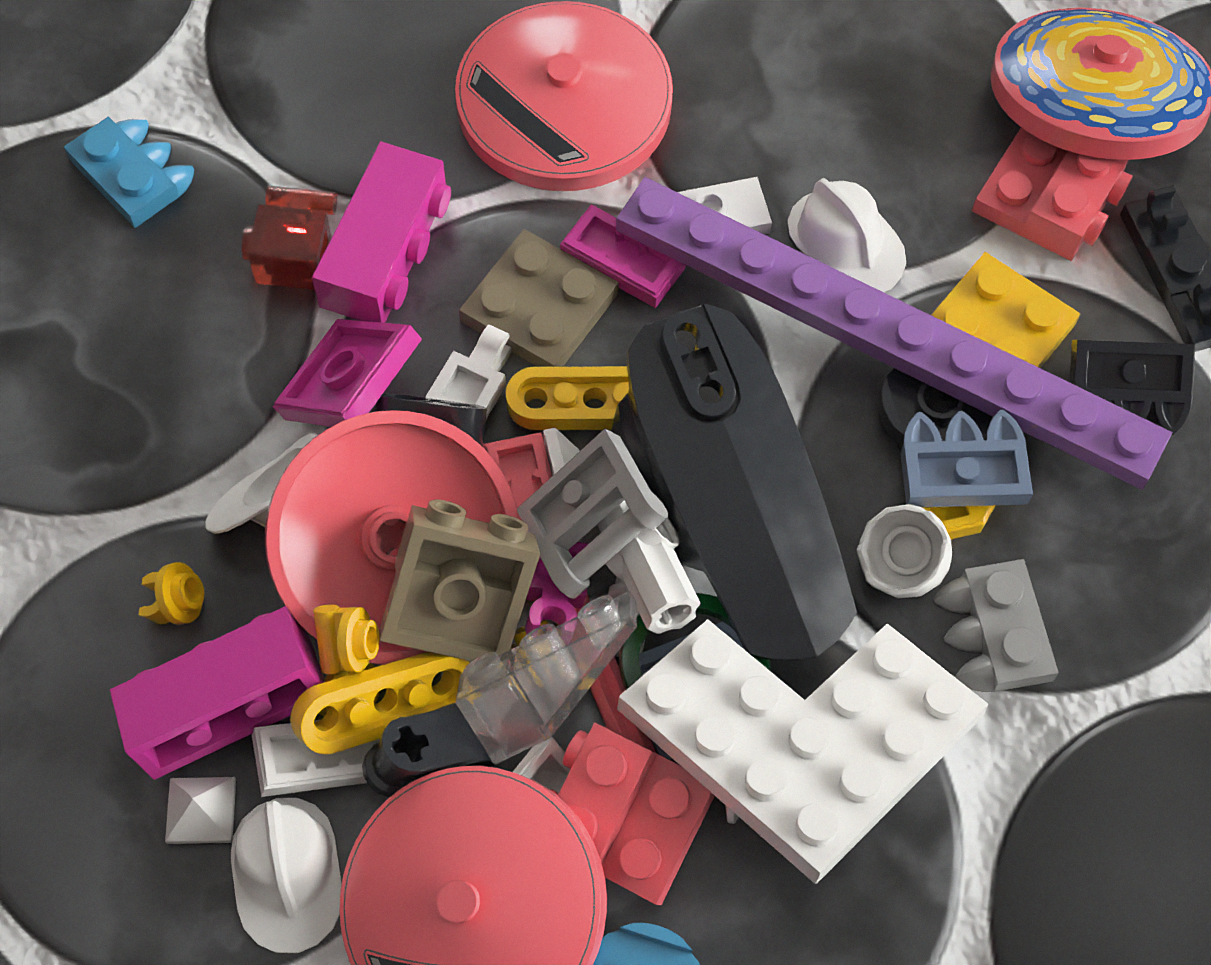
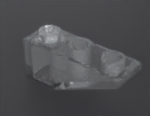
M631 591L612 598L610 595L598 597L587 603L578 612L577 617L557 627L553 624L542 625L529 632L521 640L519 646L500 655H497L496 652L483 654L465 667L460 676L455 703L494 765L551 738L636 629V600Z

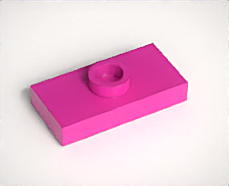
M592 204L560 243L561 250L619 282L620 289L655 309L686 268L685 264L616 231V217Z

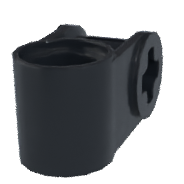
M463 701L446 705L435 711L400 717L391 721L381 733L379 743L374 744L365 755L362 770L369 787L380 795L391 797L404 786L430 773L460 766L494 767L496 760L473 703Z

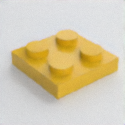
M984 252L931 316L1041 368L1076 325L1081 313L987 252Z

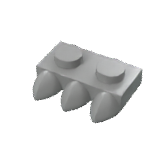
M1024 559L965 569L961 577L944 585L934 596L933 603L945 610L960 614H971V616L963 618L954 624L943 638L945 643L956 649L967 652H982V655L965 663L955 676L967 688L980 692H996L1054 681L1059 672Z

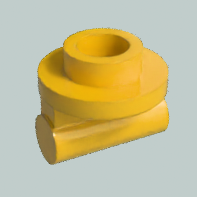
M328 604L313 609L321 672L324 674H336L343 671H363L367 667L369 660L374 659L378 653L380 634L377 623L370 619L368 612L363 607L342 608L335 604Z

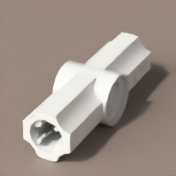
M625 500L597 524L601 533L629 509ZM668 517L654 530L645 528L605 563L618 578L625 582L646 628L657 634L671 629H680L696 617V608L701 604L674 551V548L679 545V537Z

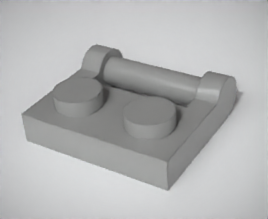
M607 429L599 433L517 508L521 520L528 525L527 532L533 533L536 536L540 557L552 581L562 593L572 599H575L590 586V576L645 528L654 530L668 517L665 506L649 489L620 436ZM625 500L629 509L572 558L568 550Z

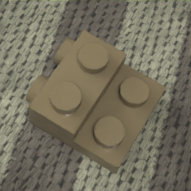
M431 500L427 508L412 505L395 561L396 574L379 629L380 641L504 668L540 557L535 534L527 532L528 525L525 522L509 515H492L490 523L465 518L466 510L445 500Z

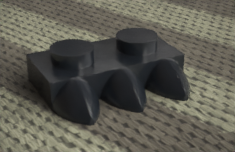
M1072 340L1069 383L1109 402L1114 400L1115 405L1146 419L1150 411L1151 402H1154L1155 412L1161 426L1173 432L1172 435H1174L1185 423L1192 405L1196 344Z

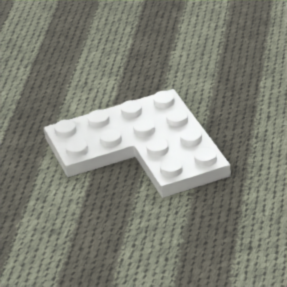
M707 619L619 696L617 710L813 883L817 884L983 717L988 703L889 624H886L804 700Z

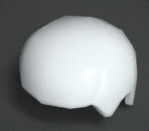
M906 504L886 507L868 521L856 552L865 575V580L875 589L900 599L922 596L942 582L950 569L952 545L944 524L933 512L926 511L919 506Z

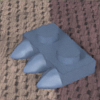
M1000 410L993 417L987 431V440H983L981 431L976 423L963 411H958L950 421L945 441H942L935 424L922 412H917L910 420L904 434V444L900 453L906 504L919 507L1025 505L1029 503L1033 490L1025 437L1016 420L1005 410Z

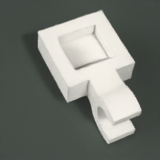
M488 324L469 358L453 351L427 393L426 398L487 407V419L507 385L505 374L499 371L506 363L512 351L510 346L505 345L510 337L509 333Z

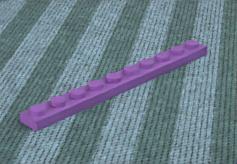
M647 177L643 178L616 218V231L993 417L1000 410H1005L1016 420L1023 432L1143 490L1173 433Z

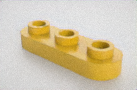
M627 366L528 367L514 374L507 384V411L516 424L530 430H546L550 428H556L557 430H611L617 404L629 391ZM532 399H540L546 403L538 409L530 408L526 405ZM590 399H599L604 402V405L600 408H590L585 403Z
M425 652L320 683L308 688L296 700L291 711V727L295 736L312 751L319 754L337 753L380 739L381 733L388 724L397 718L435 711L456 702H471L477 688L476 671L471 663L465 659ZM443 671L441 680L432 686L433 678L436 674ZM386 688L384 698L374 704L377 693ZM328 706L326 715L320 721L314 722L317 714Z

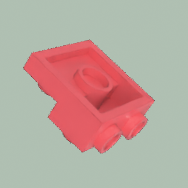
M1021 127L975 199L972 212L1072 261L1083 242L1093 246L1109 217V215L1101 212L1106 203L1109 202L1117 206L1133 177V175L1124 172L1129 160L1096 158L1067 151L1037 138Z
M594 722L589 734L580 730L572 738L563 758V765L571 770L560 792L558 793L552 789L551 791L576 813L586 827L599 854L605 878L655 905H662L715 795L682 766Z

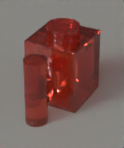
M269 185L266 190V205L258 204L254 225L246 226L244 229L242 257L244 260H249L255 282L258 284L315 290L312 276L332 238L327 214L335 215L337 193Z

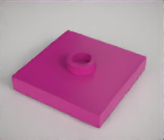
M337 319L274 402L273 408L284 420L332 427L358 415L367 414L422 338L411 325Z

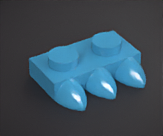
M108 116L65 145L64 149L68 159L136 228L179 198L187 190L194 176V168L187 165H173L163 168L171 153L170 143L149 142L140 145L148 131L149 123L147 120L127 119L115 123Z

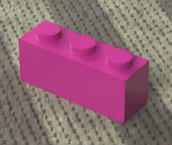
M380 141L312 276L320 308L359 321L385 323L391 309L398 310L401 307L408 289L407 275L414 262L420 264L423 261L430 242L429 229L435 217L441 219L445 215L450 202L451 187L446 185L442 160Z
M284 606L272 613L260 615L250 623L213 641L203 642L194 647L190 652L156 668L144 670L133 679L110 689L125 752L155 780L252 734L255 727L269 726L290 716L299 696L308 688L324 683L325 680L310 636L294 619L289 609Z

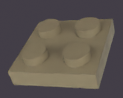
M523 229L459 309L460 322L481 334L488 324L509 333L510 337L505 345L511 347V352L537 367H563L617 297L619 282L528 230Z

